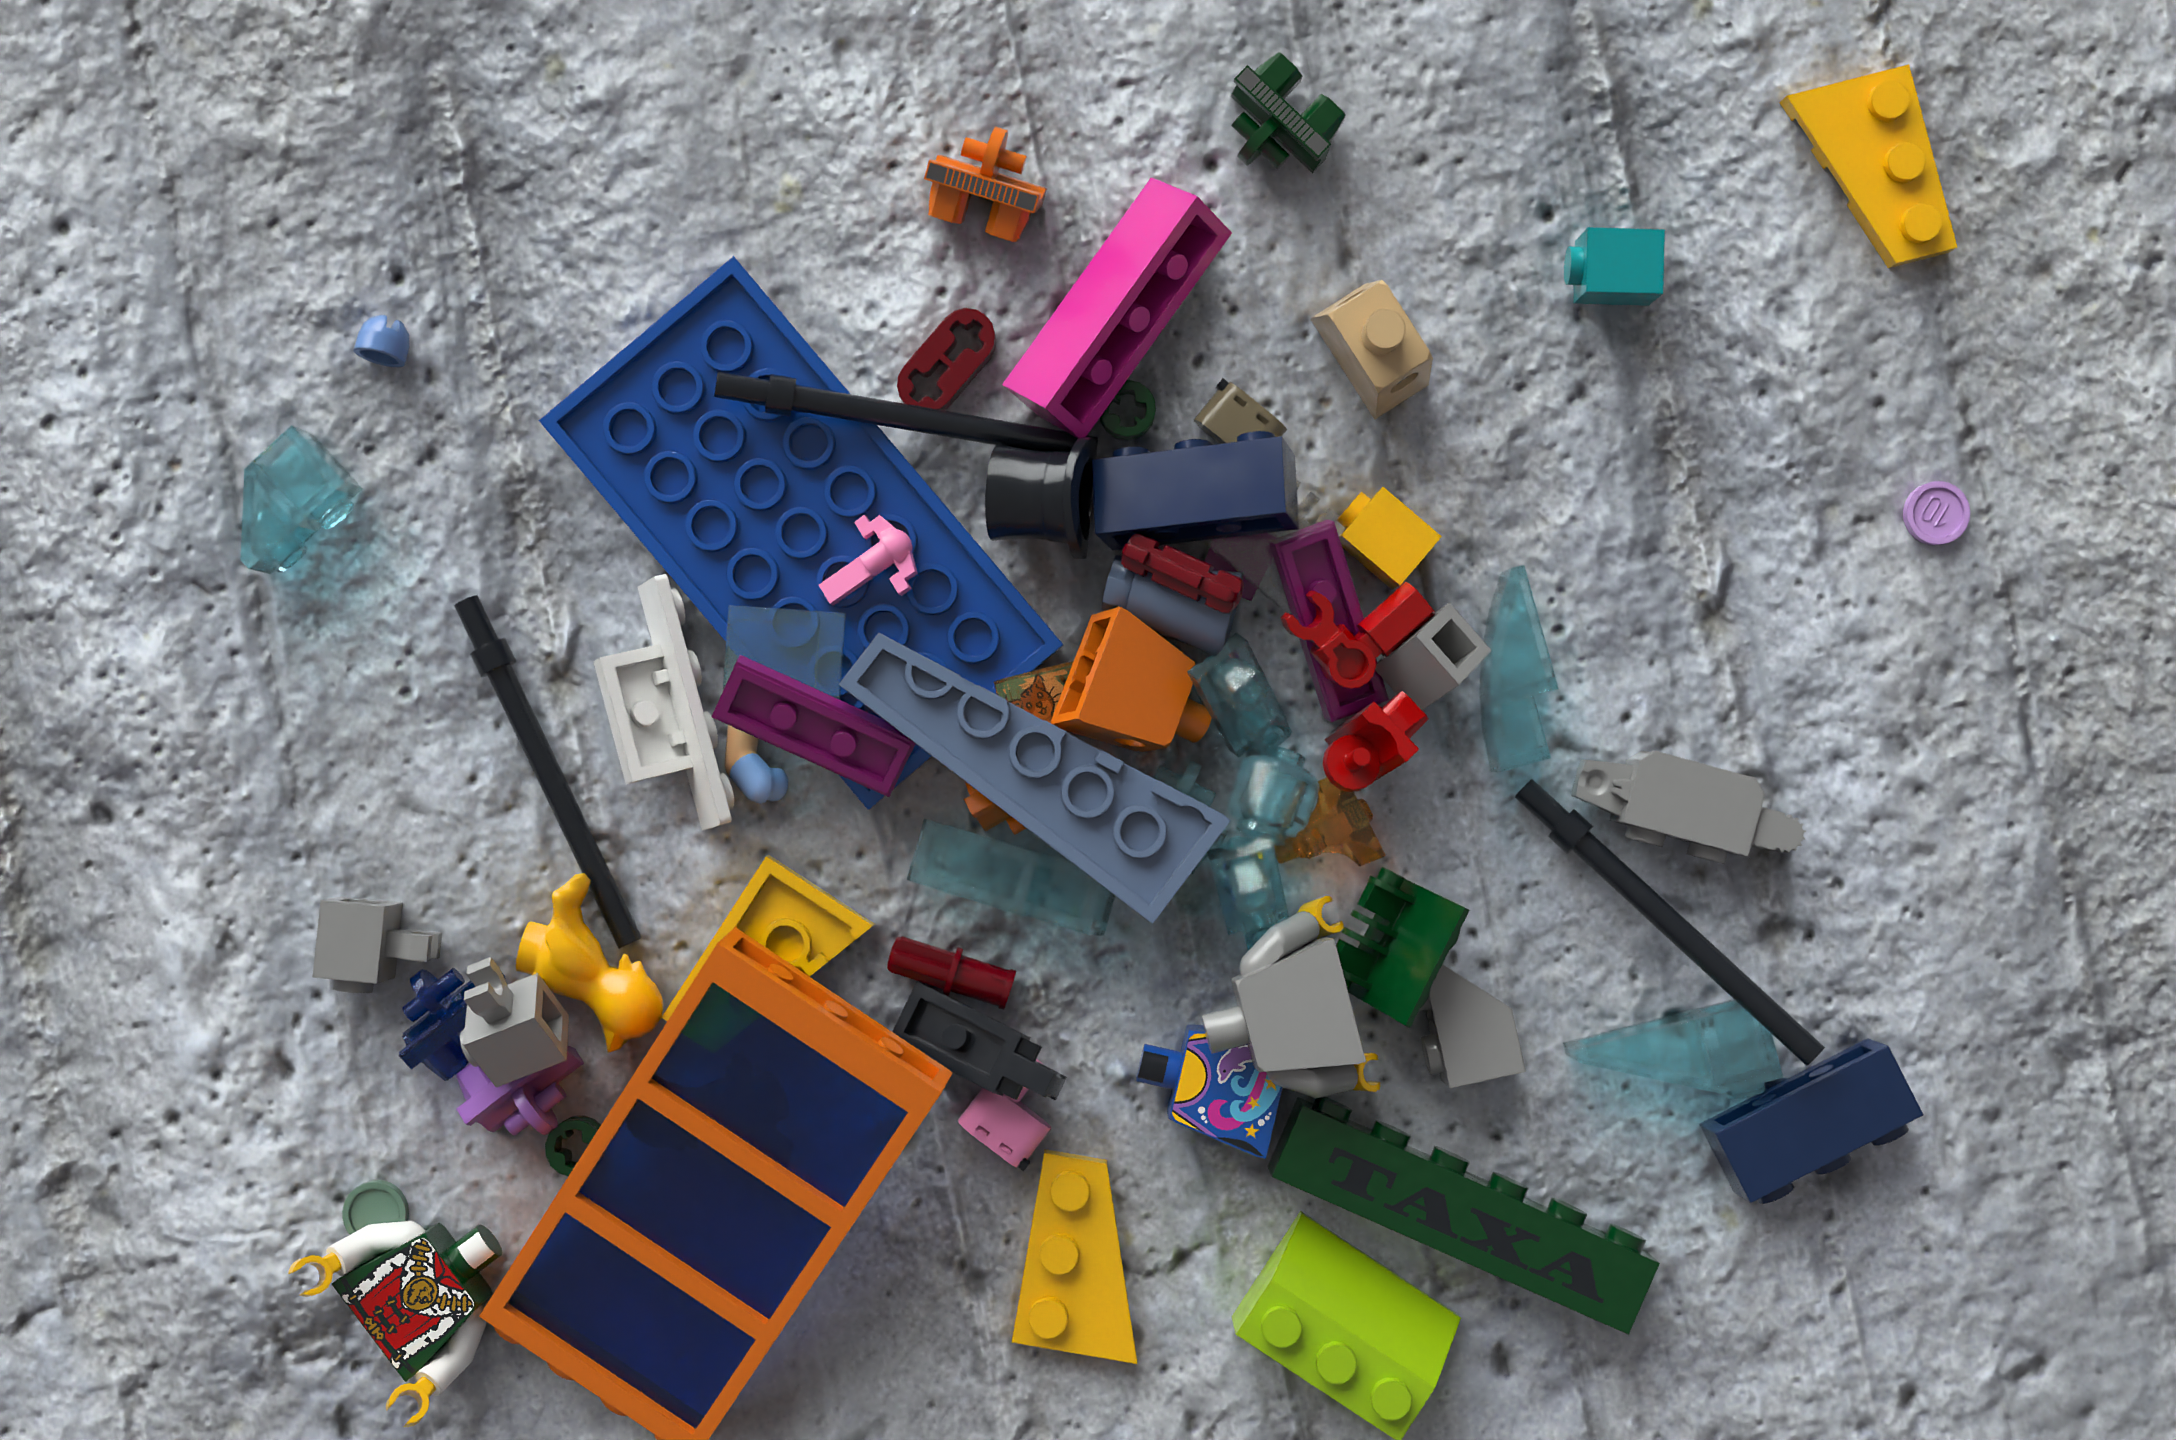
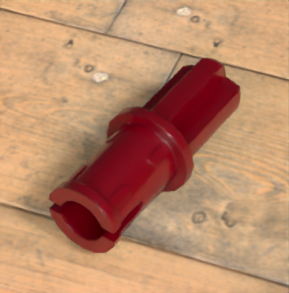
M904 936L897 937L893 943L887 962V969L891 973L944 989L943 994L949 996L951 991L998 1006L1002 1010L1006 1007L1016 975V970H1008L962 955L963 948L957 947L956 953Z

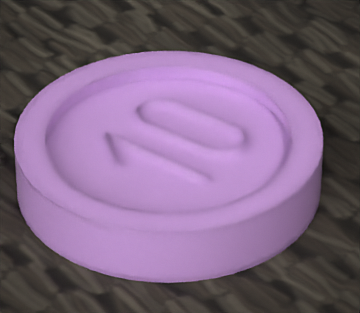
M1934 481L1923 484L1910 493L1904 504L1903 519L1908 532L1916 540L1927 545H1942L1954 541L1966 530L1970 520V505L1965 494L1958 487L1948 482Z

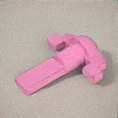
M863 515L854 522L863 538L867 540L876 533L880 542L819 584L828 602L834 606L895 563L899 572L890 577L889 580L897 593L902 596L912 589L908 580L918 574L912 553L911 539L905 532L896 529L882 516L879 515L870 521L867 516Z

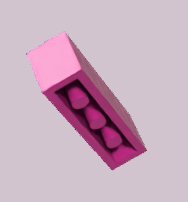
M1151 177L1002 385L1040 418L1078 439L1086 437L1231 236L1232 232L1198 196Z

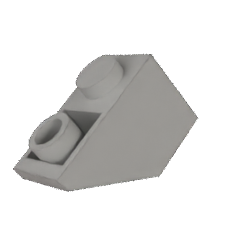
M1442 964L1431 986L1429 997L1419 1010L1426 1011L1431 1034L1421 1037L1423 1054L1429 1074L1439 1073L1441 1081L1451 1089L1526 1072L1512 1008Z

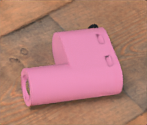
M1023 1086L1017 1100L1005 1094L1003 1096L997 1095L982 1088L958 1119V1123L1006 1162L1024 1171L1030 1164L1029 1157L1051 1130V1126L1021 1102L1028 1092V1088Z

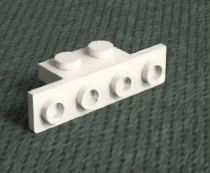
M666 574L654 576L638 586L653 646L600 657L593 662L626 785L686 770L703 831L731 823L730 810L734 807V793L729 778L725 773L719 772L714 753V748L718 745L717 729L711 714L708 711L703 712L697 689L702 681L700 664L695 653L692 650H687L681 626L685 623V609L681 595L677 589H671Z

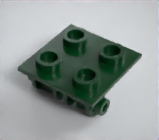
M1381 867L1376 878L1370 875L1368 883L1357 905L1375 913L1373 919L1355 910H1352L1350 914L1352 917L1369 925L1364 936L1346 927L1342 930L1343 934L1360 942L1358 948L1341 939L1338 940L1336 947L1348 993L1410 1028L1420 1008L1426 1003L1431 986L1449 950L1456 944L1460 929L1470 910Z

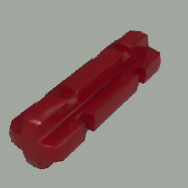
M1142 533L1133 534L1128 543L1125 544L1122 551L1121 564L1125 569L1146 577L1149 572L1153 574L1151 581L1197 602L1200 601L1201 597L1206 598V606L1223 614L1232 613L1242 598L1244 582L1235 575L1224 570H1219L1216 575L1212 573L1214 566L1168 545L1161 550L1158 548L1160 545L1159 541Z

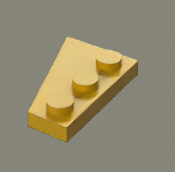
M1909 64L1787 95L1779 102L1790 120L1796 119L1813 144L1814 147L1811 149V152L1823 170L1828 167L1849 199L1847 207L1887 268L1946 254L1958 248Z
M768 855L764 858L661 1018L666 1021L669 1020L717 943L734 927L810 977L873 927L875 923ZM713 983L683 1029V1032L713 1052H716L758 1019L761 1014Z
M1044 1149L1012 1343L1137 1364L1107 1160Z

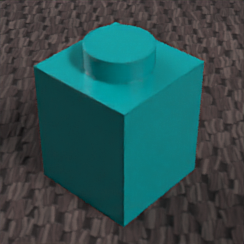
M1587 227L1575 240V246L1567 247L1565 254L1564 281L1566 285H1574L1573 304L1649 306L1663 294L1665 229Z

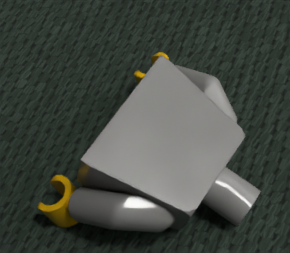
M1324 896L1304 903L1296 914L1271 926L1242 957L1240 965L1241 974L1231 979L1237 1006L1202 1015V1022L1211 1054L1248 1044L1253 1066L1258 1072H1266L1274 1085L1314 1098L1351 1090L1376 1092L1381 1087L1380 1082L1366 1081L1364 1079L1363 1069L1365 1064L1370 1060H1378V1055L1375 1053H1364L1336 943L1333 938L1325 937L1338 933L1344 928L1342 921L1328 925L1322 918L1323 905L1333 901L1330 896Z

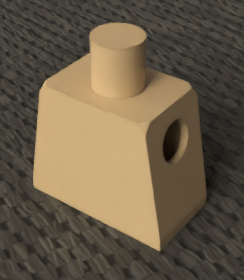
M1383 280L1362 285L1310 319L1374 420L1429 385L1433 361L1430 350Z

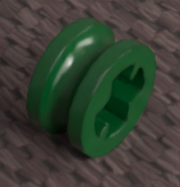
M1126 380L1112 401L1120 405V395H1134L1135 406L1145 408V417L1141 420L1135 416V426H1120L1119 415L1109 413V404L1101 415L1100 422L1105 431L1112 437L1129 441L1136 440L1148 432L1153 425L1156 406L1155 399L1147 387L1140 382Z
M572 1116L558 1124V1127L549 1133L545 1143L546 1158L550 1166L559 1174L569 1176L577 1162L572 1161L571 1150L562 1148V1138L565 1140L574 1135L573 1130L577 1129L582 1131V1141L589 1144L601 1124L587 1116ZM607 1148L606 1151L604 1152L603 1156L601 1157V1159L599 1160V1162L597 1163V1165L595 1166V1168H596V1167L603 1161V1159L605 1158L608 1148Z

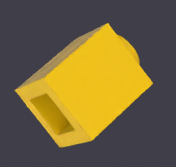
M1385 487L1377 491L1371 499L1361 491L1336 520L1345 527V530L1339 536L1342 548L1392 590L1399 587L1442 537Z

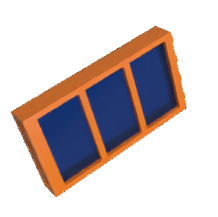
M734 927L717 943L479 1317L491 1324L501 1338L512 1344L522 1345L546 1361L549 1368L556 1375L566 1380L576 1381L600 1397L602 1403L610 1411L617 1415L628 1416L652 1432L657 1440H709L944 1090L953 1072Z

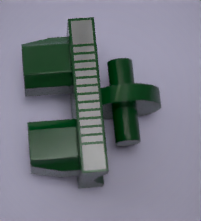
M1280 52L1261 64L1255 71L1247 65L1234 78L1236 87L1232 91L1231 97L1261 125L1259 126L1245 112L1236 118L1231 126L1247 140L1237 157L1248 166L1262 154L1276 169H1279L1289 158L1290 154L1274 140L1276 139L1313 174L1326 160L1331 147L1330 142L1343 124L1346 115L1329 97L1320 94L1301 115L1284 99L1299 85L1303 76L1298 68Z

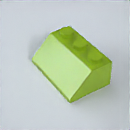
M1302 1211L1299 1212L1231 1316L1237 1336L1395 1440H1402L1434 1391L1461 1320L1458 1314Z

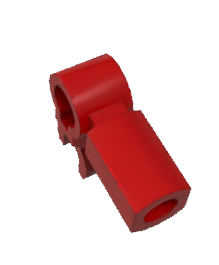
M1405 582L1356 625L1359 632L1355 636L1344 624L1335 625L1334 610L1331 602L1326 596L1312 590L1306 594L1307 599L1316 609V617L1311 624L1302 626L1292 614L1287 612L1280 618L1284 628L1290 634L1303 640H1309L1313 644L1310 653L1319 662L1320 669L1327 679L1342 687L1353 689L1360 688L1370 681L1376 669V658L1380 654L1385 658L1388 657L1433 617L1435 612L1418 590Z

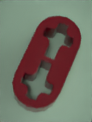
M962 308L953 311L944 318L907 361L898 375L897 389L902 403L939 410H947L989 362L995 352V331L992 322L985 314L976 309ZM974 325L979 326L981 330L978 338L982 348L978 352L966 348L954 362L947 358L957 345L956 337L952 333L954 329L960 326L968 331ZM942 364L947 370L937 381V386L942 393L941 396L935 401L928 396L923 397L919 402L912 399L916 393V388L911 381L912 378L917 374L928 378Z

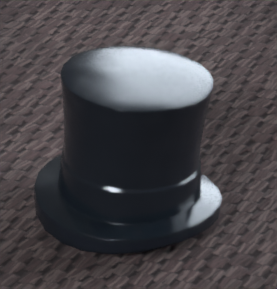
M1081 437L1077 439L1070 452L1031 451L997 444L989 460L985 488V518L990 540L1041 539L1068 544L1074 559H1086L1093 494L1092 460L1097 458L1096 439L1093 437Z

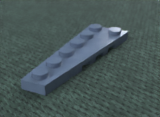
M881 633L875 636L839 683L840 687L1151 924L1155 922L1231 821L1224 814L1140 772L1120 759L1070 735L1065 730L1008 702V700L962 678L959 674Z

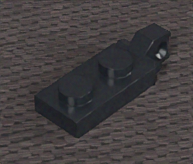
M918 981L892 1031L953 1073L997 1095L1003 1096L1005 1094L1017 1100L1024 1086L1043 1097L1047 1096L1056 1100L1067 1078L1057 1071L1036 1062L1042 1046L1030 1041L1031 1037Z

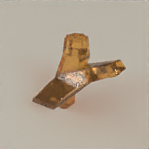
M1327 777L1316 782L1318 799L1311 815L1298 828L1271 846L1279 864L1297 858L1311 859L1321 855V853H1339L1349 857L1360 867L1386 856L1369 823L1373 819V814L1367 802L1362 798L1357 799L1354 792L1339 790L1330 783Z

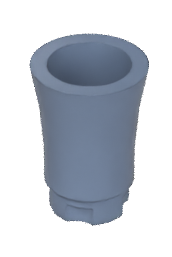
M1115 556L1105 586L1102 612L1122 607L1158 634L1194 646L1220 659L1223 658L1237 606L1232 613L1223 614L1206 606V598L1201 597L1200 601L1197 602L1151 581L1153 574L1149 572L1146 577H1142L1125 569L1121 564L1122 556ZM1213 570L1212 573L1217 575L1218 571ZM1226 571L1241 578L1243 581L1244 572Z

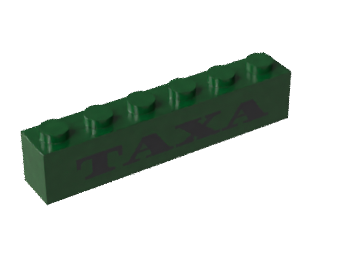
M1297 1097L1267 1166L1273 1178L1629 1335L1660 1264L1647 1251L1643 1250L1646 1239L1611 1223L1606 1233L1584 1224L1587 1213L1556 1198H1551L1548 1207L1525 1197L1529 1189L1527 1186L1497 1172L1492 1173L1489 1181L1466 1171L1470 1164L1468 1160L1438 1146H1434L1431 1155L1408 1146L1411 1136L1387 1123L1376 1120L1373 1128L1369 1129L1351 1121L1349 1118L1353 1110L1328 1097L1315 1098L1314 1103Z

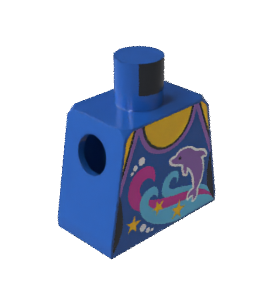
M1196 1024L1186 1026L1180 1052L1144 1044L1136 1081L1171 1089L1167 1108L1168 1119L1251 1155L1266 1159L1283 1087L1274 1085L1266 1072H1258L1254 1068L1248 1044L1211 1054L1204 1026Z

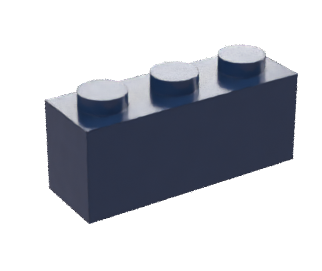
M1247 432L1239 435L1237 442L1214 445L1212 442L1203 439L1183 440L1174 445V450L1150 452V450L1142 447H1125L1113 451L1112 457L1092 460L1095 534L1112 551L1122 550L1133 534L1142 533L1159 541L1160 545L1299 530L1295 455L1282 436L1276 437L1271 432Z
M1867 1038L1699 1125L1733 1192L1749 1203L1758 1200L1760 1204H1766L1788 1195L1794 1189L1793 1181L1813 1171L1817 1175H1822L1840 1169L1851 1161L1850 1152L1870 1142L1874 1146H1879L1897 1140L1908 1132L1907 1123L1924 1114L1889 1046Z

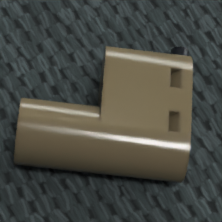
M1224 378L1217 384L1216 388L1218 390L1194 419V422L1219 444L1237 442V437L1247 432L1265 431L1279 437L1283 436L1287 431V428L1274 415L1235 384L1226 381Z

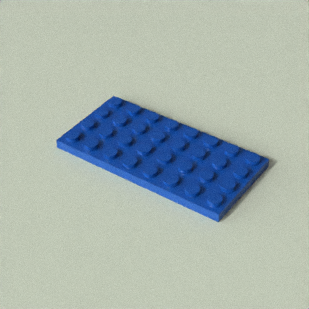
M734 256L538 420L738 657L739 655L745 656L876 717L881 718L840 687L839 683L878 633L889 637L1000 697L999 683L1027 677L1064 646L877 425L798 411H791L790 417L765 413V406L714 397L718 372L769 380L770 374L796 378V385L850 394ZM865 515L872 521L880 515L896 529L905 532L909 536L918 574L908 580L912 588L902 596L897 593L889 580L890 577L899 572L894 563L834 606L828 602L819 584L880 542L876 533L867 540L863 538L854 523L856 520ZM915 744L894 789L932 758L930 754L917 744ZM840 776L868 810L886 797Z

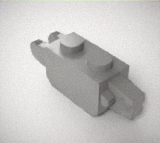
M1641 751L1626 759L1625 764L1581 760L1572 787V797L1611 813L1610 821L1628 825L1626 838L1663 847L1666 836L1689 842L1688 855L1725 864L1728 853L1749 856L1751 846L1759 849L1765 848L1767 851L1773 850L1790 853V850L1796 851L1797 846H1802L1801 841L1805 840L1803 834L1806 831L1802 829L1803 824L1798 822V818H1792V815L1785 816V813L1762 807L1765 793L1756 778L1659 751Z

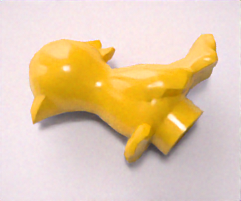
M585 873L575 874L566 884L553 892V917L550 924L544 925L532 921L527 924L517 953L516 971L531 975L538 973L551 992L586 1003L598 1018L605 1036L607 1053L620 1050L628 1040L641 1038L653 1031L662 1017L663 999L658 987L646 974L640 961L632 964L629 956L623 954L618 967L609 965L599 942L584 923L581 905L588 892L591 880Z

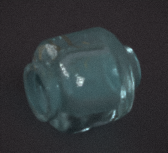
M1270 746L1267 755H1249L1241 762L1227 802L1229 814L1238 821L1235 829L1239 833L1257 841L1277 846H1283L1286 838H1295L1304 833L1320 787L1317 778L1310 771L1303 768L1306 760L1304 756L1286 748Z

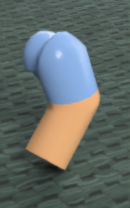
M728 725L725 752V770L728 776L747 799L762 804L767 800L773 802L781 800L788 790V777L784 770L769 768L768 764L757 754L758 738Z

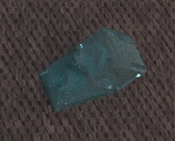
M291 425L244 469L240 560L250 570L272 574L275 570L283 572L292 567L306 553L307 546L304 543L321 527L324 529L332 528L346 518L354 508V503L351 500L363 490L358 482L312 433Z

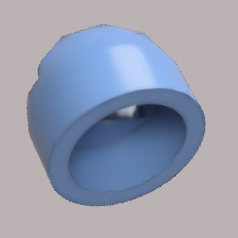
M386 315L370 317L363 323L358 332L354 353L367 361L379 365L403 367L410 347L409 333L401 321L396 320L391 328H387Z

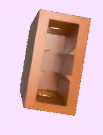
M1117 607L1091 615L1050 723L1071 733L1129 750L1146 752L1167 748L1175 734L1192 743L1198 742L1208 730L1212 716L1206 706L1188 698L1193 686V681L1189 675L1194 679L1196 678L1198 672L1196 663L1131 612L1122 607Z

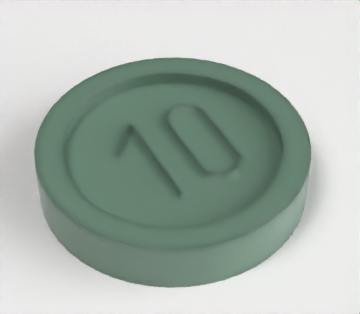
M383 1180L368 1181L356 1187L347 1196L342 1210L343 1223L350 1235L369 1224L408 1221L409 1216L408 1202L402 1191L394 1184Z

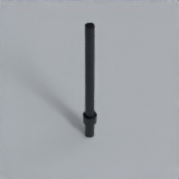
M718 372L714 393L716 398L765 406V413L790 417L791 411H798L1031 451L1070 452L1078 439L1061 430L796 385V378L770 374V379L765 380ZM1087 435V436H1086V437H1093V438H1095L1096 441H1097V445H1098V437L1090 436V435Z
M478 595L461 600L454 607L475 649L470 653L481 677L488 676L581 872L585 873L591 880L589 888L618 949L641 939L642 937L511 666L516 663V659L506 638L498 639Z
M1533 779L1516 794L1515 798L1552 831L1548 837L1566 854L1573 850L1806 1066L1823 1051L1825 1047L1598 840L1590 832L1594 826L1575 809L1569 813Z

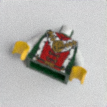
M414 1221L369 1224L329 1246L326 1249V1256L323 1258L310 1255L296 1260L290 1266L288 1274L301 1269L305 1264H311L317 1268L320 1275L319 1281L314 1288L299 1294L303 1297H310L326 1290L332 1281L334 1273L341 1276L332 1283V1286L402 1379L407 1382L416 1374L417 1382L415 1384L407 1383L400 1385L393 1391L386 1403L387 1411L400 1396L407 1395L415 1398L419 1407L418 1413L412 1416L404 1425V1427H412L419 1423L426 1414L429 1406V1397L431 1395H441L473 1361L487 1324L479 1315L484 1309L482 1305L493 1294L491 1287L480 1274V1271L499 1258L503 1252L496 1237L488 1228L481 1224L477 1225L458 1241H455L446 1227L440 1223L426 1230Z

